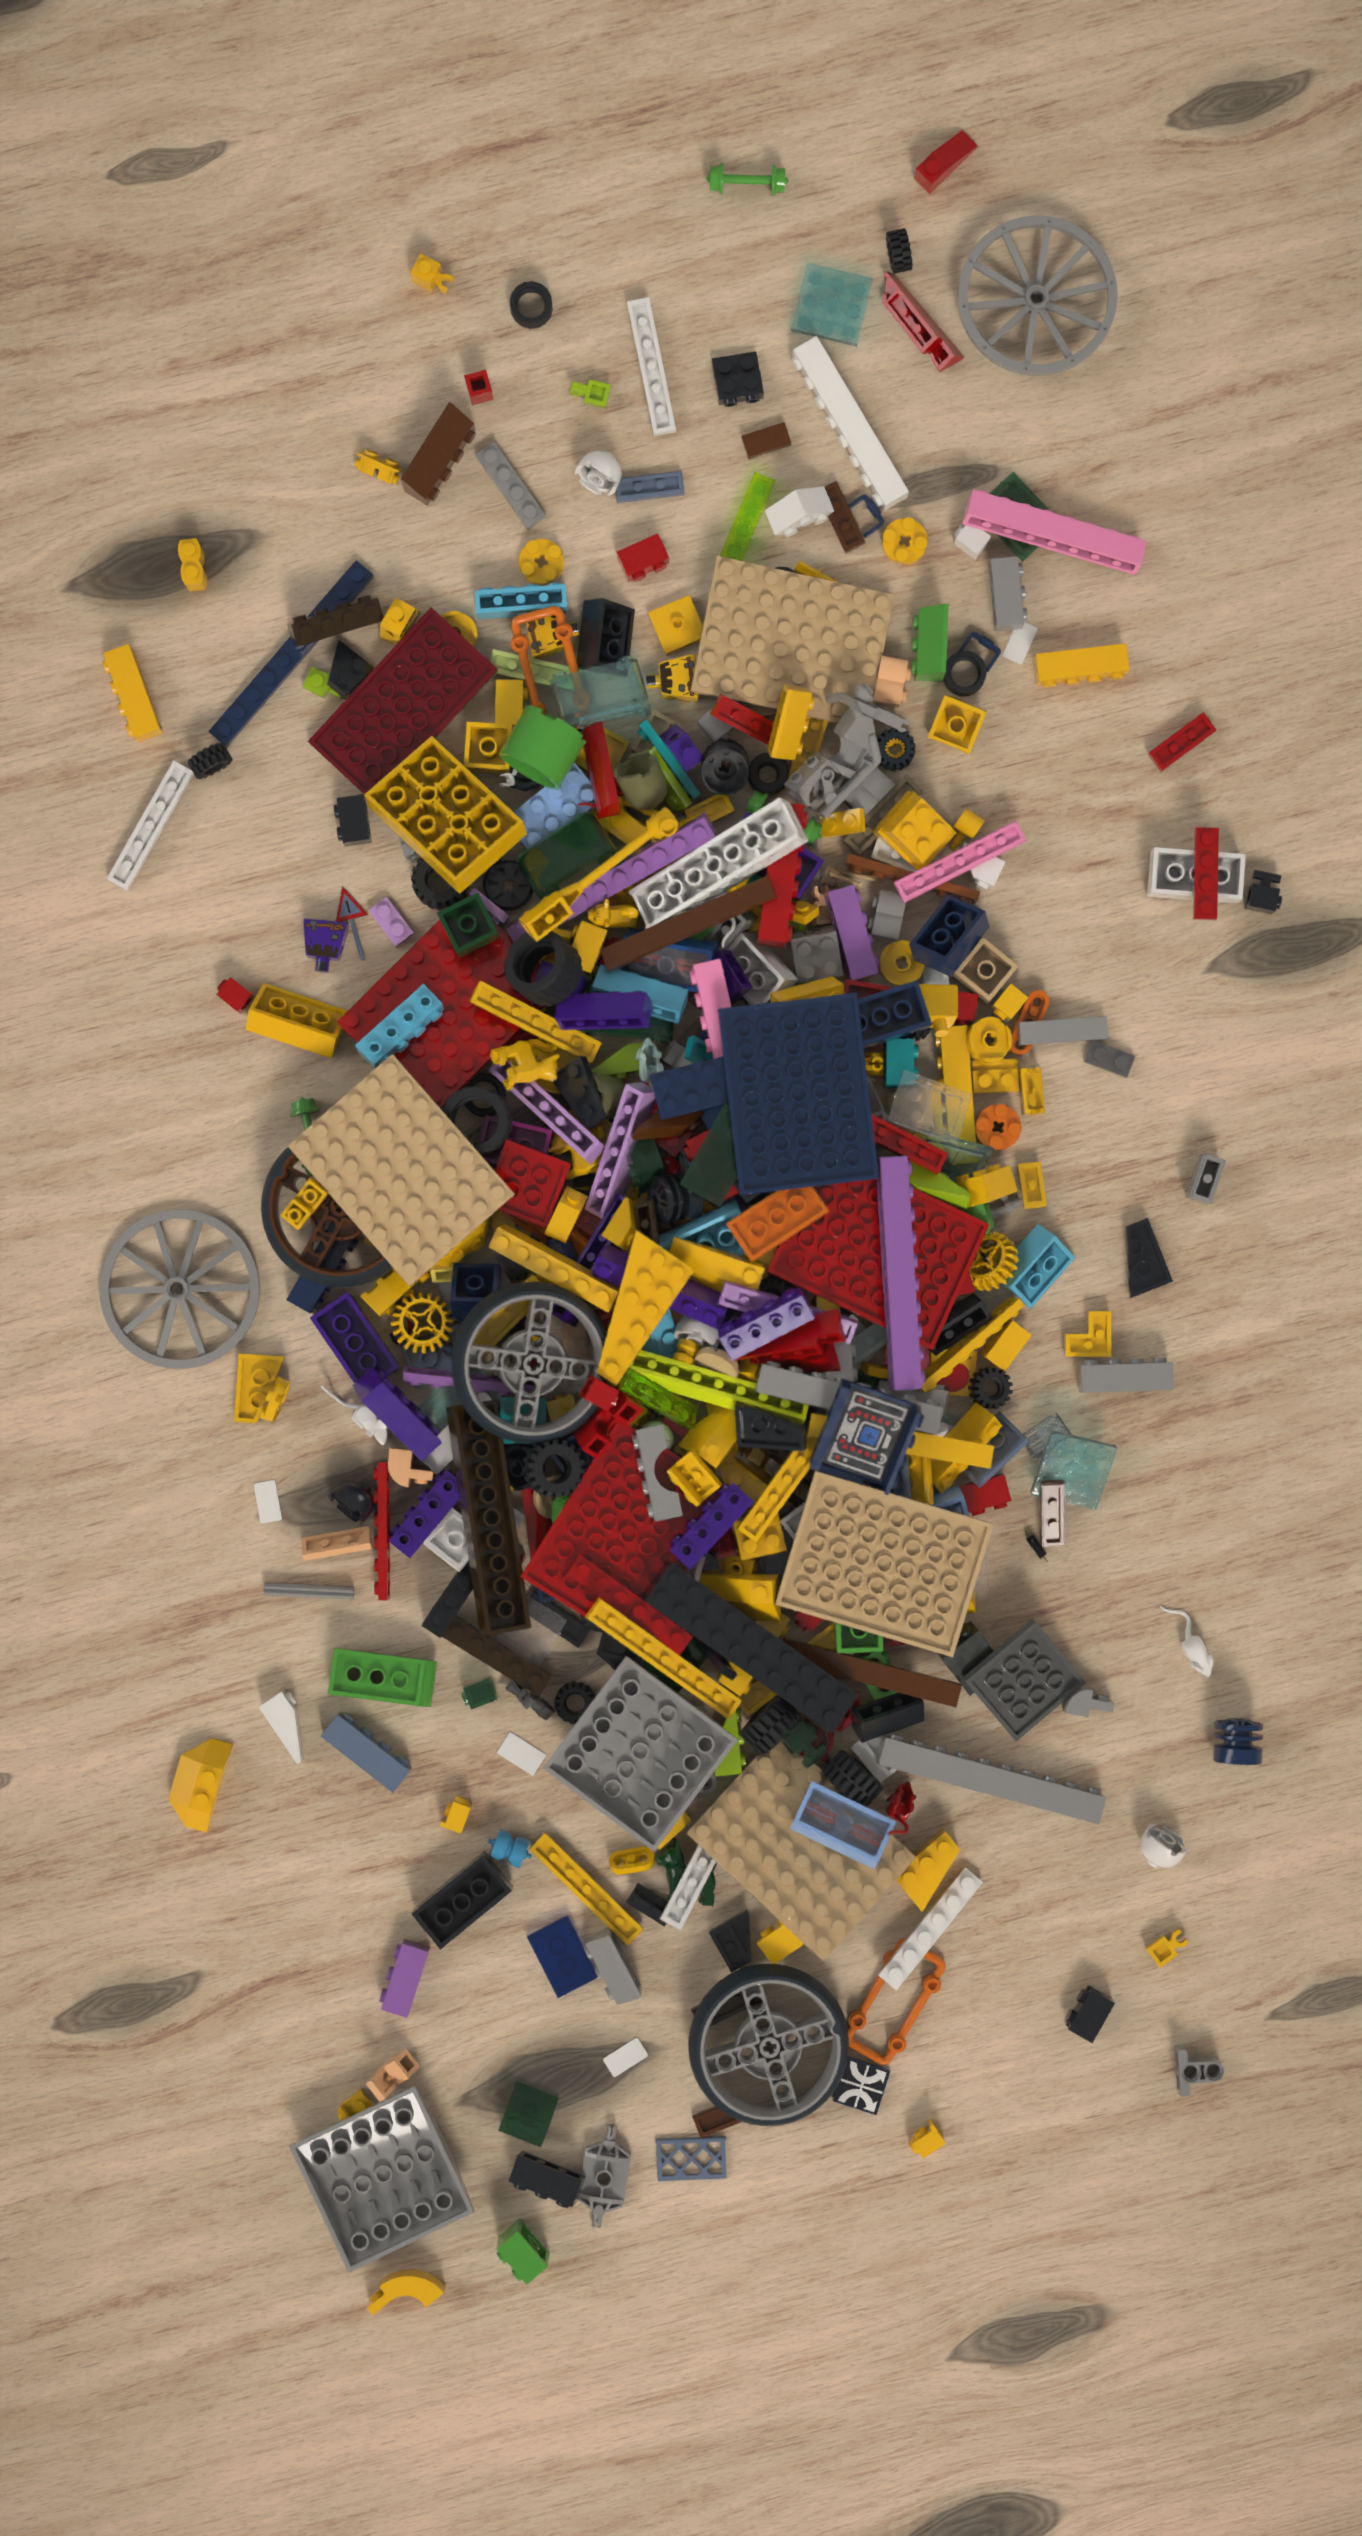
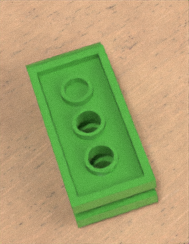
M334 1648L328 1694L431 1707L437 1661ZM352 1667L358 1668L361 1672L360 1678L356 1681L351 1680L348 1676V1671ZM379 1670L383 1673L384 1679L381 1683L377 1684L371 1680L373 1671Z

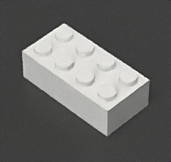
M1154 847L1150 851L1147 897L1193 900L1194 850ZM1219 852L1218 902L1239 903L1243 900L1246 854Z

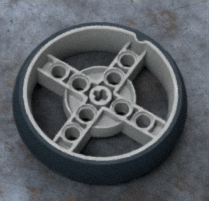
M523 1282L501 1288L475 1305L457 1332L451 1358L452 1379L457 1396L475 1422L500 1438L519 1443H542L561 1438L583 1425L596 1411L598 1406L581 1398L571 1410L561 1417L547 1423L535 1425L539 1396L553 1390L562 1378L587 1381L591 1375L609 1385L610 1381L597 1373L607 1337L605 1327L589 1304L563 1287L544 1282ZM529 1300L525 1329L511 1335L502 1347L473 1344L479 1330L493 1314L510 1304ZM553 1303L570 1311L583 1324L592 1343L594 1359L565 1355L559 1340L549 1333ZM542 1311L544 1313L543 1320L539 1323L534 1322V1314ZM535 1334H539L541 1337L539 1344L531 1345L530 1338ZM486 1351L491 1352V1360L486 1363L482 1362L481 1355ZM513 1354L514 1362L511 1365H505L504 1358L506 1355ZM532 1357L537 1361V1365H533V1368L527 1364L528 1360L531 1361ZM554 1360H559V1368L556 1371H550V1363ZM576 1363H581L582 1371L578 1374H573V1366ZM469 1367L498 1370L503 1383L515 1393L511 1422L499 1418L481 1402L473 1388ZM528 1380H533V1388L530 1391H524V1383ZM529 1403L530 1411L526 1414H521V1405Z
M752 1965L724 1977L702 1999L690 2027L688 2041L689 2060L700 2089L722 2112L736 2120L751 2125H784L810 2115L820 2108L834 2093L847 2065L849 2053L848 2028L837 2000L822 1983L811 1975L787 1965ZM762 1984H782L796 1988L811 1997L819 2005L823 2014L794 2022L786 2014L769 2010ZM742 1991L749 2017L739 2027L735 2041L706 2050L707 2033L715 2014L729 1998ZM758 1996L762 1999L758 2005L750 2004V2000L753 1997ZM764 2018L768 2020L767 2025L764 2027L756 2025L759 2019ZM815 2026L819 2028L816 2034H807L810 2027ZM793 2033L797 2035L794 2041H785V2037L788 2034ZM831 2039L830 2056L822 2075L809 2090L795 2097L788 2073L797 2065L803 2048ZM770 2041L772 2048L767 2049L765 2043ZM746 2047L753 2049L752 2053L748 2056L741 2054V2051ZM724 2054L731 2056L730 2060L726 2063L719 2061V2058ZM778 2062L781 2064L777 2071L769 2069L772 2063ZM743 2067L751 2075L769 2080L775 2105H757L744 2102L723 2089L714 2076ZM785 2084L788 2086L785 2092L780 2093L776 2091L779 2085Z

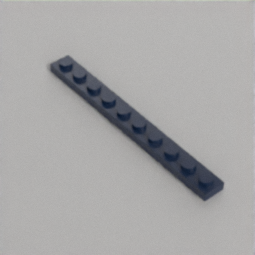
M356 560L307 618L315 616L314 611L327 608L328 611L337 609V604L347 601L351 604L374 578V575ZM290 636L208 732L220 743H224L227 748L319 641L296 647L293 645Z

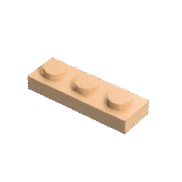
M369 1526L301 1538L304 1561L372 1549Z

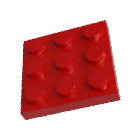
M507 1139L495 1172L515 1195L498 1210L547 1228L571 1163Z

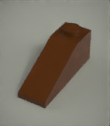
M700 1110L661 1120L658 1112L639 1125L632 1138L633 1140L682 1136L687 1131L692 1133L701 1125L699 1121L704 1113Z

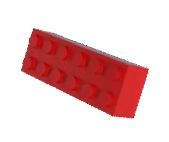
M790 803L802 828L805 830L808 812L804 811V805ZM803 845L767 866L766 876H769L777 898L762 905L757 945L784 948L786 943H790L792 926H788V922L793 920L796 903H791L792 897L796 898L799 881L794 880V878L800 872L802 858L797 856L798 852H802Z

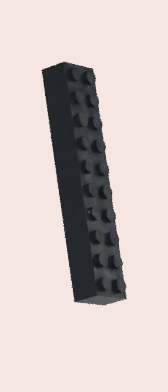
M670 1561L665 1563L641 1598L831 1733H833L858 1696L856 1692Z

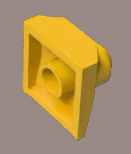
M945 694L927 738L942 742L970 755L987 711Z

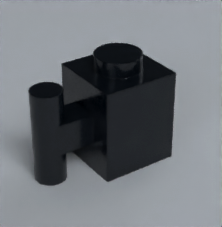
M1254 870L1252 879L1261 880L1260 885L1253 883L1249 887L1245 909L1273 914L1276 909H1280L1282 896L1279 895L1280 889L1270 886L1271 882L1280 884L1281 875Z

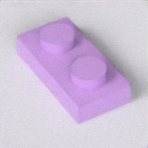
M473 888L468 895L471 896L478 892L493 922L497 925L502 923L505 926L510 920L509 915L476 888Z
M387 896L369 909V912L396 947L414 935Z

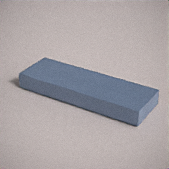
M682 471L621 478L616 489L617 503L683 496Z

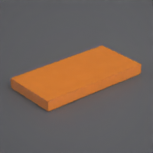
M814 1187L780 1190L771 1193L727 1222L726 1225L752 1263L829 1213V1210Z

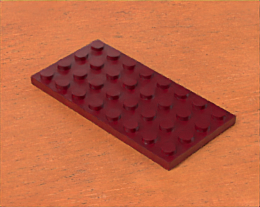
M430 607L308 742L363 794H366L431 736L436 739L495 675L498 669Z

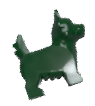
M673 1838L672 1845L667 1846L664 1852L655 1855L657 1865L663 1866L666 1869L669 1886L668 1902L687 1867L685 1866L684 1856L676 1838ZM715 1863L700 1892L702 1897L699 1899V1903H702L703 1906H714L715 1896L713 1891L716 1885L714 1869L717 1863Z

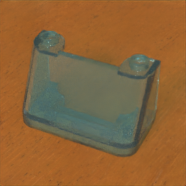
M625 656L620 658L618 662L566 674V672L555 673L553 678L549 680L558 718L575 729L578 725L580 729H584L585 725L626 715L633 717V712L639 714L640 717L651 715V705L637 659H633L632 656Z

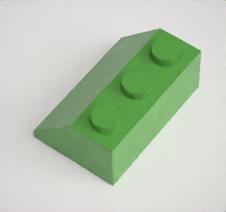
M949 604L919 608L918 615L913 617V629H917V638L912 640V651L916 652V660H912L911 674H915V681H943L946 673Z

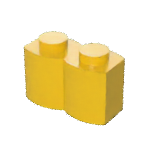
M196 538L180 540L178 554L182 561L181 578L189 592L206 590L207 575L203 568L205 555L201 545Z

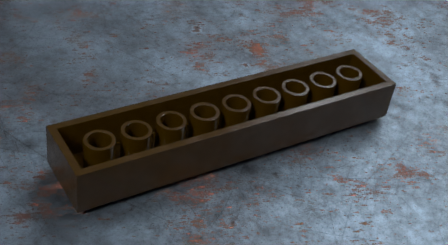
M497 1399L482 1401L487 1409L499 1417ZM463 1405L446 1407L480 1635L490 1636L531 1628L525 1582L520 1577L523 1569L503 1438L482 1428L467 1413Z

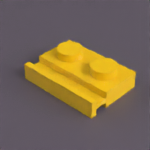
M1002 1059L993 1063H983L979 1060L971 1061L973 1094L1019 1092L1018 1059Z

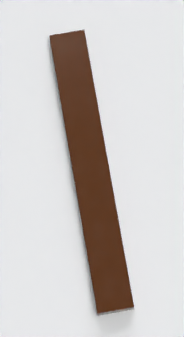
M767 875L600 949L607 970L611 972L776 899L777 896L769 876Z
M783 1637V1642L830 1675L957 1707L962 1687L960 1683L846 1653H837L835 1650Z

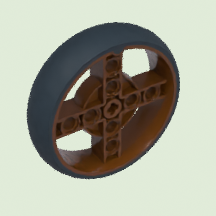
M287 1147L272 1165L267 1175L261 1198L263 1227L267 1239L277 1256L286 1266L301 1277L311 1282L331 1287H353L366 1284L391 1271L393 1267L383 1255L367 1265L353 1269L338 1270L322 1267L335 1241L352 1240L363 1234L345 1211L337 1212L339 1209L336 1206L337 1202L330 1194L327 1195L326 1200L322 1201L309 1218L315 1231L302 1254H299L294 1249L281 1226L279 1217L280 1193L282 1186L298 1194L300 1190L296 1187V1181L300 1178H305L308 1181L311 1177L294 1168L299 1159ZM329 1220H333L336 1224V1229L332 1233H327L324 1227L325 1223ZM318 1240L323 1241L325 1245L321 1253H316L313 1249L314 1243Z

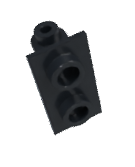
M637 1883L626 1903L665 1927L667 1923L660 1920V1917L668 1901L640 1883Z

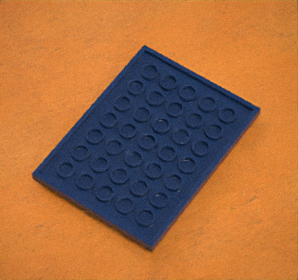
M857 993L717 1009L739 1195L879 1179Z

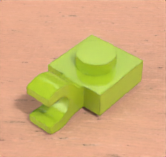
M589 379L588 385L572 381L570 395L585 397L584 404L606 409L611 385Z
M312 667L302 686L303 689L322 698L325 697L326 693L339 699L342 698L327 685L329 674Z

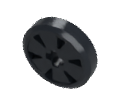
M504 860L494 864L487 871L483 888L486 897L501 910L515 911L529 902L533 894L534 883L531 873L523 864L513 860ZM504 881L514 882L512 891L508 889L506 891L503 890L505 887Z

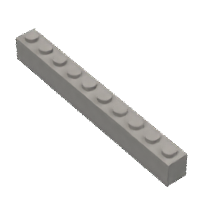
M890 1733L889 1737L883 1735L876 1762L882 1766L1100 1824L1106 1797L1100 1794L1101 1790L1087 1787V1790L1078 1788L1079 1784L1066 1781L1065 1784L1057 1782V1778L1044 1775L1043 1778L1035 1776V1772L1030 1770L1013 1771V1766L1004 1763H1000L999 1766L991 1765V1760L982 1757H978L977 1760L969 1759V1754L956 1751L955 1754L947 1753V1748L934 1745L932 1749L925 1747V1742L912 1739L910 1743L903 1741V1736Z

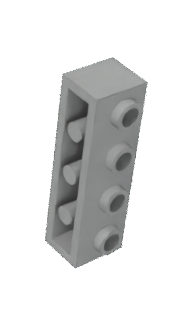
M1153 1358V1363H1144V1359H1130L1128 1364H1121V1359L1107 1360V1364H1098V1360H1084V1365H1078L1080 1393L1174 1390L1173 1362H1167V1358Z

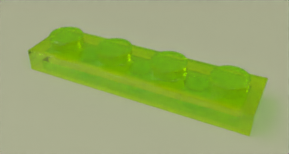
M754 472L720 553L721 557L743 561L774 487V479Z
M631 1367L628 1368L620 1381L619 1390L685 1429L690 1430L694 1428L699 1410L698 1407Z

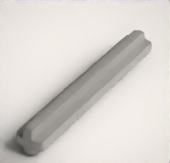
M265 1583L263 1589L264 1595L353 1599L355 1592L354 1587L288 1583Z

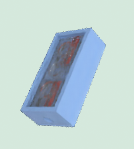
M812 1781L790 1829L874 1869L890 1837L887 1834L893 1830L896 1821Z

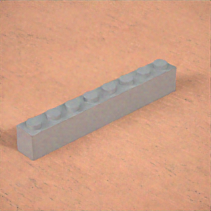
M767 1361L766 1365H761L755 1392L824 1409H830L842 1379L835 1377L834 1381L826 1380V1375L812 1372V1376L803 1374V1369L791 1366L789 1370L780 1368L781 1364ZM858 1383L860 1385L871 1388L870 1385ZM880 1388L881 1392L893 1396L894 1391ZM908 1394L898 1397L921 1405V1414L924 1415L921 1427H916V1431L933 1435L938 1434L943 1413V1407L938 1406L939 1402L925 1399L924 1403L915 1401L916 1396Z

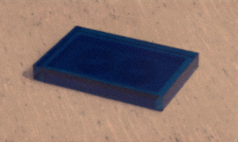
M568 1914L527 1935V1939L558 1998L598 1978L595 1967L587 1957L584 1945Z

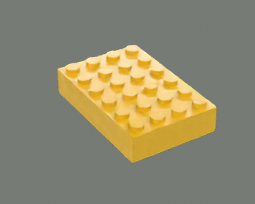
M433 736L427 739L364 794L369 808L459 894L527 835L524 822Z

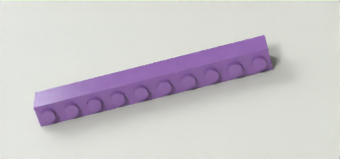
M706 812L678 827L674 835L670 837L665 836L661 840L657 839L627 856L584 889V892L570 906L574 914L564 922L715 838L717 831ZM518 919L510 922L506 928L513 942L522 934L527 933Z
M908 1156L877 1158L879 1179H877L889 1387L890 1390L894 1391L922 1389V1384L925 1383L924 1370H921L920 1363L923 1360V1348L919 1347L922 1327L918 1323L917 1314H920L921 1307L920 1301L916 1300L919 1280L918 1277H915V1268H917L918 1260L917 1255L913 1252V1245L916 1244V1233L912 1231V1221L915 1219V1212L910 1204V1198H913V1186L909 1184L912 1165L908 1161Z

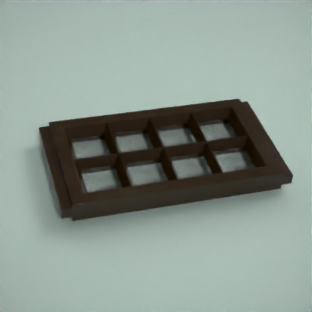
M739 1447L733 1458L768 1485L791 1451L787 1454L783 1450ZM809 1469L787 1499L795 1507L806 1501L814 1470Z

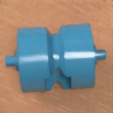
M500 1829L497 1838L488 1840V1843L492 1844L491 1847H493L490 1858L499 1861L506 1857L511 1866L520 1869L523 1859H526V1857L531 1859L532 1854H529L527 1850L530 1840L521 1836L513 1840L512 1835L509 1834L510 1832Z

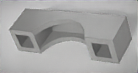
M664 1425L635 1430L636 1435L632 1436L634 1449H639L641 1458H637L639 1472L644 1471L645 1481L641 1482L644 1495L648 1494L650 1503L646 1504L649 1518L653 1517L654 1521L683 1516L678 1493L663 1488L657 1481L654 1472L657 1457L668 1447Z

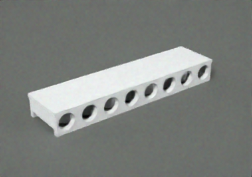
M779 797L628 892L633 896L646 924L645 928L648 929L715 899L808 842V839L790 802Z

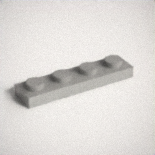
M495 442L475 454L480 464L527 530L546 518L545 513Z

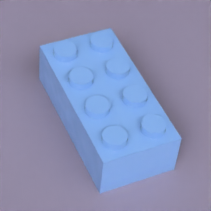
M575 763L559 790L544 787L514 811L524 822L527 835L519 842L533 859L537 858L580 823L594 809L586 805L577 806L583 802L595 804L589 779Z

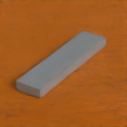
M1107 1016L1017 1022L1019 1045L1108 1039Z

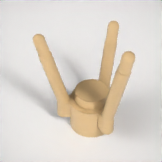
M828 866L821 883L828 885L829 891L836 890L835 886L839 888L842 881L858 887L862 886L860 882L844 877V875L876 882L879 879L873 878L871 875Z

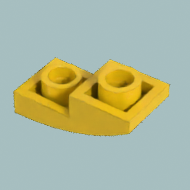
M311 1177L280 1216L299 1230L329 1193L319 1182Z

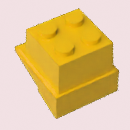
M907 791L872 830L881 841L894 850L916 871L929 865L956 834L953 828L914 791Z

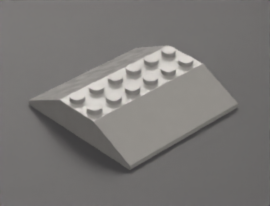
M626 1656L544 1765L543 1769L655 1852L738 1739L663 1680Z
M415 2085L289 2146L348 2272L356 2270L474 2213V2208L456 2161L436 2119Z

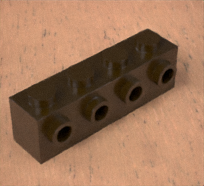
M371 595L357 598L358 602L351 605L347 601L337 604V609L328 611L327 608L314 611L315 616L306 618V615L292 618L293 622L287 624L293 645L299 647L382 621L384 616L378 598H371Z

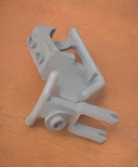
M865 683L863 685L856 684L854 698L843 692L826 695L825 700L827 703L842 702L850 707L834 728V733L840 737V750L837 755L831 758L817 752L810 756L784 783L790 791L788 796L795 803L801 802L812 811H815L825 802L826 804L819 812L824 818H827L881 763L882 758L872 717L896 728L900 732L906 731L901 725H909L908 720L870 703L873 701L872 694L874 692ZM847 777L850 778L837 793H834V790ZM811 790H812V795H813V797H812V799L809 801V795H810V792H811Z

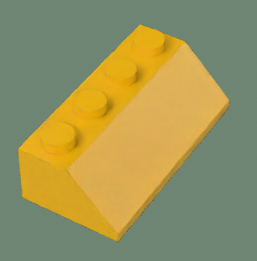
M263 983L249 1008L245 1030L332 1058L344 1031L337 1025V1021L348 1010Z

